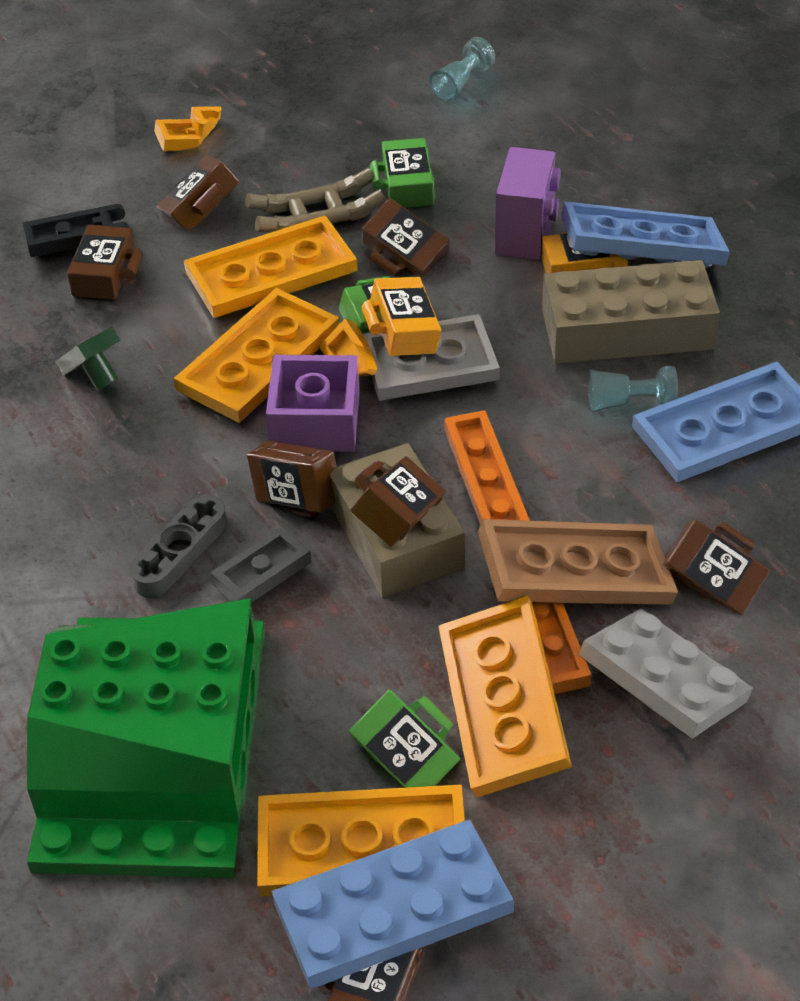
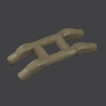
M368 167L356 175L336 181L334 184L289 194L257 195L248 193L245 205L246 208L263 210V212L281 213L290 209L292 216L256 217V231L274 232L325 215L331 224L346 220H359L371 214L372 210L383 205L387 200L382 191L378 189L365 198L361 197L354 202L343 205L341 199L355 195L361 191V188L372 183L374 176ZM325 201L329 208L308 214L304 205Z

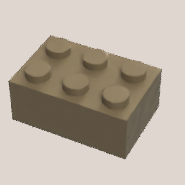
M409 443L338 466L330 474L336 501L330 507L382 598L465 568V532L444 499L437 506L430 508L427 514L408 532L404 539L399 540L392 547L386 544L350 511L364 493L361 487L357 490L355 478L374 462H383L384 465L382 467L389 470L407 456L428 475ZM374 476L370 480L374 482L378 477Z

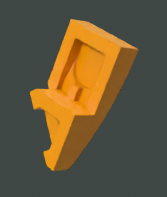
M221 106L192 107L190 119L156 120L154 132L163 152L199 147L220 120Z
M345 318L319 345L324 355L358 356L359 376H370L377 372L372 351L359 327L352 320Z

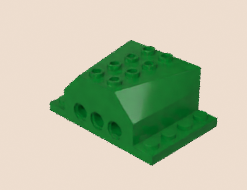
M251 598L139 618L78 617L77 625H62L45 634L27 715V791L36 815L27 859L30 873L236 878L265 634L263 621L253 620Z

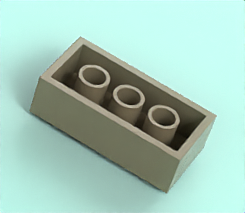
M703 260L546 273L543 278L542 312L555 364L715 350L720 311Z

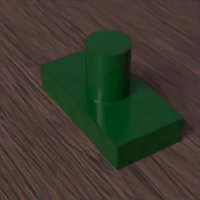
M111 326L77 345L55 362L63 375L82 366L98 391L118 379L103 352L118 343L120 339Z

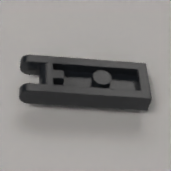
M121 204L22 222L30 257L51 255L55 252L78 248L87 225L130 228L126 222L113 224V221H118L125 217V210Z

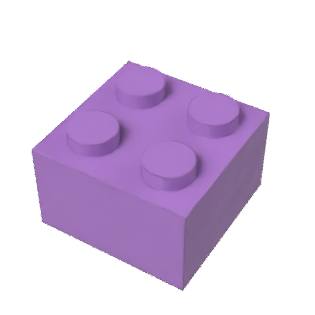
M518 147L509 148L496 192L495 255L534 260L541 259L543 236L553 235V222L550 221L556 222L559 212V199L555 198V192L553 191L559 190L561 168H555L554 151Z
M273 355L266 408L269 441L330 451L355 452L360 395L358 356Z

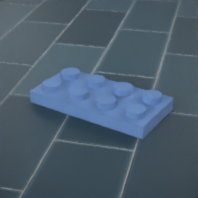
M566 201L563 204L561 217L573 250H577L582 254L597 255L599 253L617 254L623 259L647 257L661 263H673L675 260H703L705 267H711L712 264L726 266L730 251L712 217Z
M774 362L633 415L632 428L674 480L680 482L800 435V386L778 362Z
M470 819L272 891L274 905L309 989L332 982L514 912L513 898Z

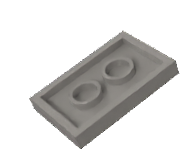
M480 314L438 321L441 327V334L435 354L389 356L381 333H377V336L372 335L370 332L363 333L377 366V372L371 375L378 400L500 380V367Z
M642 609L585 639L579 653L582 658L692 739L747 703L753 687L737 677L732 670L714 661L700 651L694 643L683 639L662 624L657 617L648 614Z

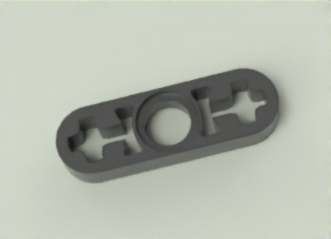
M201 495L193 498L133 559L129 571L136 593L149 598L165 594L224 532L227 527L225 505L220 498L213 495ZM176 540H187L191 543L188 548L182 551H173L167 548L170 543Z

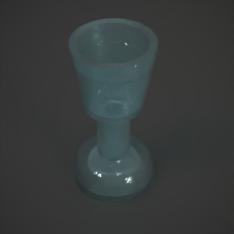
M480 37L471 38L462 49V61H453L431 74L429 84L438 98L446 102L454 101L468 82L471 70L484 72L494 64V49L485 39Z
M665 366L658 370L656 379L629 381V377L626 374L590 370L588 375V395L591 412L628 404L630 397L657 396L660 405L678 399L676 368L674 366Z

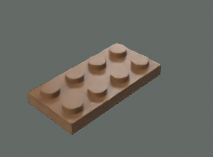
M482 519L478 530L496 597L501 602H510L528 596L531 602L672 605L678 594L671 572L663 565L665 556L653 525Z

